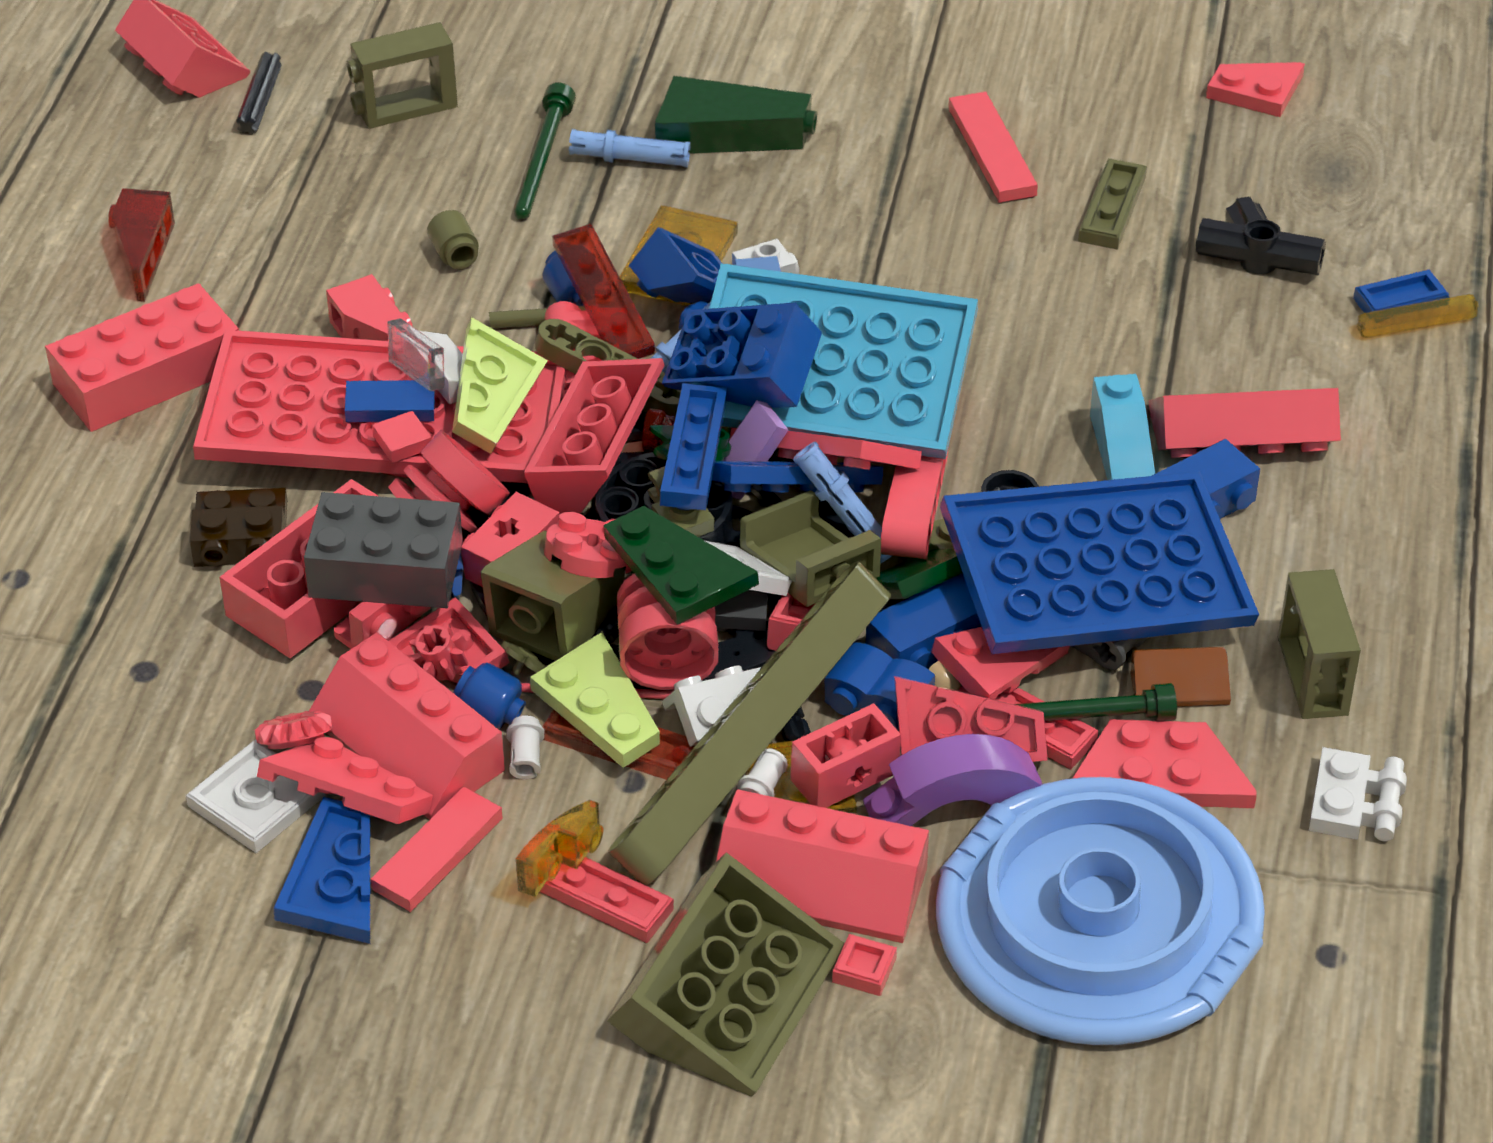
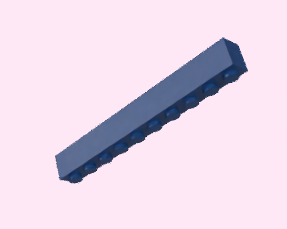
M1224 439L1152 475L1200 471L1217 514L1221 519L1239 509L1247 508L1256 501L1260 468L1227 439ZM963 573L879 612L866 627V644L882 650L893 659L910 660L929 669L934 663L939 661L931 653L936 637L982 627Z

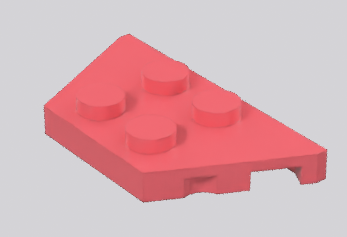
M1110 719L1073 776V778H1123L1144 782L1181 795L1200 807L1255 808L1257 796L1256 789L1206 722H1156L1149 720Z

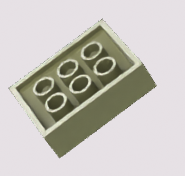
M726 852L701 876L614 1008L607 1022L648 1053L752 1097L759 1089L827 977L845 943Z

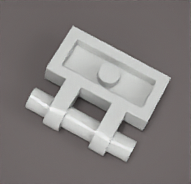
M1323 747L1309 831L1358 840L1361 825L1375 828L1374 835L1381 841L1393 839L1395 829L1399 827L1402 819V807L1399 804V797L1404 794L1407 783V776L1403 772V760L1398 757H1388L1385 760L1384 769L1374 771L1369 770L1370 755ZM1365 793L1380 796L1379 801L1375 804L1364 802Z

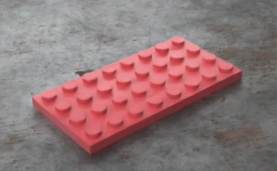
M225 330L193 445L194 459L404 475L406 473L403 470L408 465H411L427 475L432 468L421 453L394 463L389 460L373 437L372 425L378 422H345L346 381L429 380V378L408 354V342ZM456 346L463 354L464 346ZM549 360L547 361L540 376L491 454L452 432L456 402L449 404L436 387L434 421L421 423L432 439L440 430L446 432L482 463L499 481L528 484L524 471L563 399L567 370Z

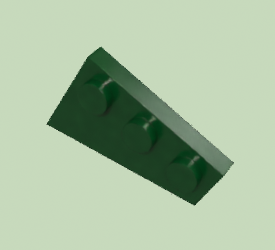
M645 506L603 525L605 539L677 625L759 585L758 571Z

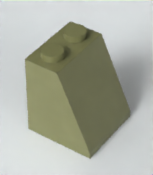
M544 530L486 565L481 571V579L490 635L556 661L591 639L617 605V592L625 580L624 567L615 569L614 576L610 578L584 577L561 569V559L552 554L550 562L544 554L547 533Z

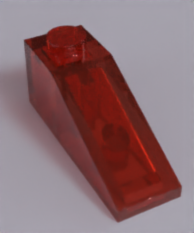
M122 188L116 204L110 206L109 226L111 229H115L117 246L137 301L145 302L175 226L171 194L166 191Z

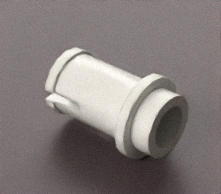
M519 716L512 721L506 732L507 739L511 743L509 770L511 775L518 779H532L537 776V773L541 772L539 757L540 743L544 739V728L535 717Z
M765 749L757 758L749 774L744 775L738 781L737 789L774 797V788L788 767L787 759L777 750Z

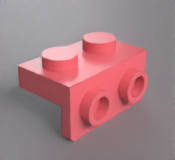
M362 602L349 612V617L334 627V637L350 649L376 632L389 641L430 610L431 607Z

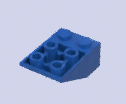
M796 302L688 310L662 384L667 388L680 391L683 383L727 388L726 401L750 407L754 405L756 400L768 403L771 408L797 407L822 332Z

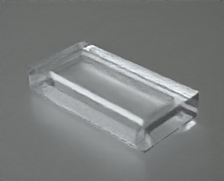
M401 318L387 321L389 362L427 390L443 389L445 385L444 348Z

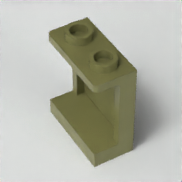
M812 490L747 515L740 522V549L789 577L791 584L788 593L806 607L815 604L833 582L849 566L857 561L875 578L880 577L881 538L871 530L851 538L846 537L820 518L818 514L819 498Z

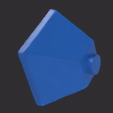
M658 227L629 264V267L639 278L637 285L653 298L661 295L675 302L697 303L705 301L710 303L722 262L713 251Z

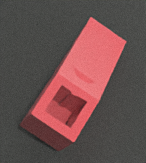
M372 274L326 290L330 323L341 338L408 342L407 333L410 330H414L409 315L405 311H399L391 291L387 287L382 288Z

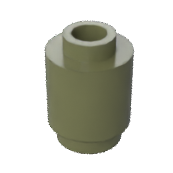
M446 210L435 215L428 224L427 234L442 262L454 269H464L472 265L478 257L479 243L464 215L456 210Z

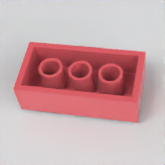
M198 283L112 319L105 320L83 331L68 335L63 339L46 345L45 349L54 387L90 432L211 382L225 330L239 331V328Z
M352 479L333 492L378 496ZM318 504L219 577L225 615L290 659L362 603L361 601L308 597L304 555Z

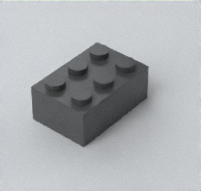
M321 492L304 555L308 597L448 608L462 547L460 503Z

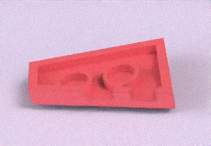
M978 627L936 637L931 653L970 694L996 700L997 696L1003 691L1010 693L1018 688L1021 679L1028 674L1037 675L1066 655L1070 646L991 654L983 629Z
M894 676L898 727L901 734V756L912 749L938 739L965 734H984L1001 737L1013 742L1029 753L1032 762L1048 761L1044 712Z
M320 737L315 739L313 743L298 746L262 758L259 761L257 773L259 778L273 782L280 775L298 781L297 791L312 796L318 792L343 796L342 803L345 807L395 824L430 813L433 799L432 794L415 786L413 780L404 776H397L380 767L376 760L350 751L343 747L342 742L334 738Z

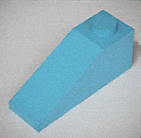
M1137 374L1093 377L1090 418L1107 480L1154 475L1155 468L1146 406Z

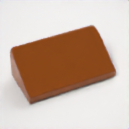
M1225 647L1135 650L1132 654L1130 675L1134 695H1142V691L1151 689L1152 684L1172 683L1175 688L1177 706L1229 705L1231 702L1228 657Z

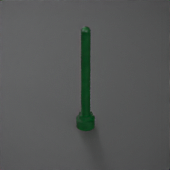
M552 83L546 88L542 100L546 116L514 210V214L519 220H525L530 216L561 118L569 115L573 109L576 94L567 84Z
M1172 683L1152 684L1151 689L1142 691V695L1015 704L1044 712V721L1144 714L1145 718H1153L1154 721L1159 722L1175 721L1177 717L1176 693Z

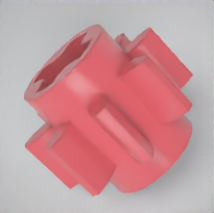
M445 623L443 626L426 625L419 632L416 639L409 641L414 652L410 659L436 680L443 681L449 679L451 681L458 674L461 667L468 665V661L463 653L468 648L466 640L462 633L454 635L449 623Z

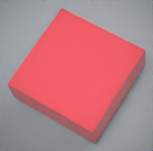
M413 411L372 425L374 439L392 463L421 453L422 449L432 440L431 435Z
M849 934L832 971V983L881 996L897 959V947Z

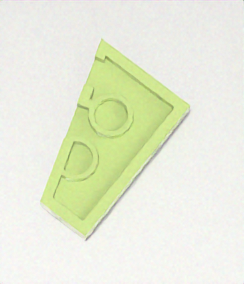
M471 317L466 328L452 432L491 454L548 360Z
M603 632L530 677L532 692L623 768L660 744L659 729L630 679L621 668L620 662Z

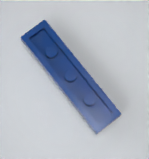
M682 384L660 490V506L676 507L682 510H706L726 407L727 388Z
M715 461L712 480L723 482L725 491L751 492V484H762V490L769 492H789L790 484H800L801 491L808 492L812 490L816 492L817 490L795 462ZM837 462V465H833L838 472L844 471L849 477L847 484L854 492H864V484L882 485V466L871 465L870 470L843 466L844 462Z

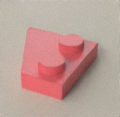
M1305 63L1220 64L1207 86L1206 98L1281 117L1303 77Z

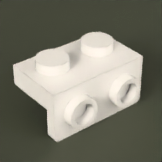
M733 666L716 673L714 679L702 681L700 676H692L673 685L675 690L662 703L665 711L677 709L690 747L695 746L761 667L743 671L741 666Z

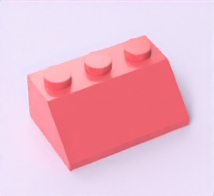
M133 0L115 28V31L126 41L124 47L134 55L144 58L143 65L154 74L164 77L163 85L179 95L186 91L200 98L247 78L251 72L193 17L157 0Z

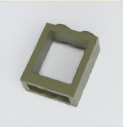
M441 22L350 43L352 60H347V70L351 82L355 84V92L350 93L351 105L355 115H361L369 129L458 107L453 43ZM428 58L430 85L375 98L373 71Z
M1335 569L1288 572L1278 641L1302 719L1349 716L1361 649Z

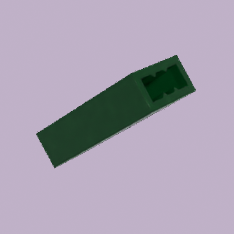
M673 76L655 120V139L678 142L688 141L691 143L690 151H688L690 154L799 150L804 148L808 134L814 135L817 111L811 110L812 94Z

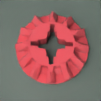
M317 710L276 716L275 719L264 721L254 731L258 744L267 745L269 749H285L313 743L315 739L324 737V733L330 731L333 726L331 716Z

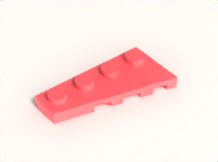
M731 427L730 439L738 428ZM788 431L776 448L779 449L778 457L794 459V456L812 442H817L818 447L833 465H837L838 458H844L843 466L870 470L871 462L919 469L922 451L864 440Z

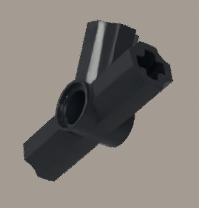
M1250 196L1237 198L1231 206L1226 208V222L1202 218L1196 239L1195 252L1197 254L1239 261L1243 269L1254 274H1267L1276 268L1317 276L1320 274L1326 248L1325 239L1281 232L1278 224L1267 219L1260 203H1255Z

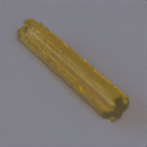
M1465 294L1365 312L1358 316L1357 329L1362 337L1369 338L1473 319L1477 316L1478 301L1475 300L1474 295Z

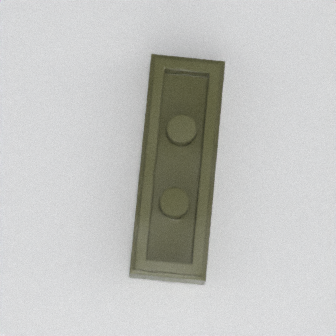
M1115 159L1107 160L1080 227L1078 242L1118 250L1145 181L1147 166Z

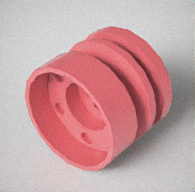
M440 430L421 451L423 458L432 468L431 471L426 475L411 465H408L403 470L416 487L412 489L398 478L388 486L396 498L460 503L461 526L470 533H474L478 528L474 520L467 513L471 505L490 516L510 494L506 487L482 463L443 430Z
M635 574L624 580L617 592L620 666L627 677L641 686L657 690H673V685L685 678L700 676L701 680L709 676L718 663L715 607L677 625Z

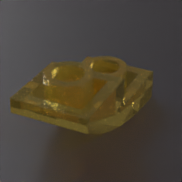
M588 800L564 812L547 824L525 845L515 858L518 891L536 897L547 881L551 882L555 879L561 864L578 869L588 852L592 854L597 850L603 836V826L599 823L598 802Z

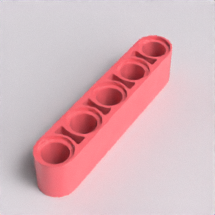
M948 452L946 459L921 456L919 469L895 467L882 525V555L927 559Z

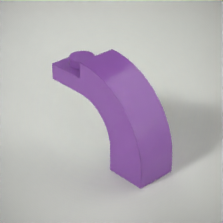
M965 734L926 743L889 763L894 777L863 799L870 818L912 826L931 811L951 802L979 800L992 806L994 803H1001L1022 791L1041 786L1043 783L1029 753L1018 745L1004 738L992 735Z

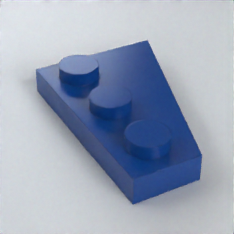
M327 797L322 798L274 906L275 921L370 944V815L345 807L342 801Z

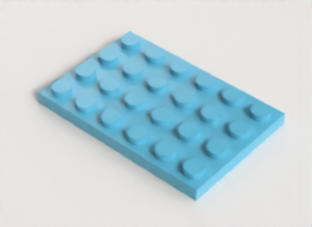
M721 263L709 309L796 302L822 332L797 407L772 408L789 429L788 431L864 440L922 451L921 456L946 459L975 326L978 299ZM726 401L722 426L738 428L752 407Z

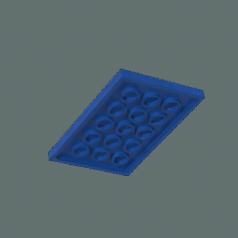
M1200 471L946 495L942 498L940 510L991 654L1254 626L1258 619L1259 612Z

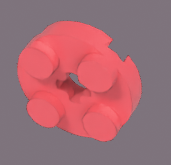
M564 512L559 515L558 523L551 525L547 530L544 546L546 558L551 562L553 554L561 559V569L569 573L591 578H610L614 576V570L626 566L625 574L632 571L605 539L603 525L615 519L603 522L586 519L585 516L576 512Z

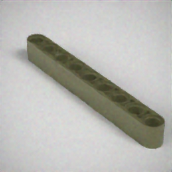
M859 561L849 566L833 582L610 846L608 853L639 883L647 886L667 868L890 599L891 593Z

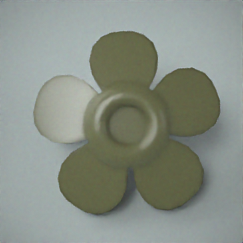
M505 640L502 642L501 646L506 649V653L518 660L512 668L514 673L520 675L525 666L536 673L546 667L528 649Z

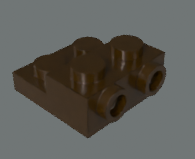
M286 488L196 492L195 510H192L190 547L194 567L236 565L285 529L288 503Z

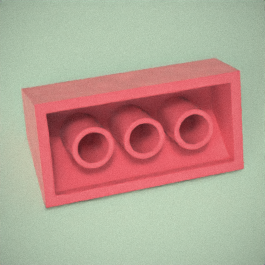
M662 358L582 362L524 471L535 501L560 512V514L564 512L581 513L609 477L665 366Z
M1338 388L1169 395L1149 400V411L1158 450H1171V458H1188L1196 454L1197 449L1208 448L1224 439H1227L1239 451H1241L1243 446H1258V454L1285 453L1284 445L1301 444V452L1328 451L1329 442L1341 441Z
M378 632L339 657L309 712L319 710L331 716L333 728L326 732V734L342 742L343 747L360 756L376 760L380 767L397 776H404L413 780L415 786L432 794L433 799L430 813L424 814L429 820L463 786L475 792L505 771L502 732Z
M737 789L723 825L716 862L727 852L822 926L904 943L927 870L929 830Z

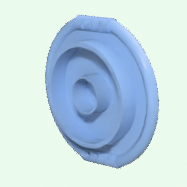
M1080 777L1054 781L1022 791L1001 803H994L940 868L941 877L936 896V922L944 952L955 973L975 997L996 1014L1028 1031L1056 1040L1088 1045H1121L1151 1040L1179 1031L1205 1016L1213 1015L1263 946L1262 935L1265 917L1263 893L1257 872L1241 843L1226 826L1199 805L1174 792L1144 782L1111 777Z

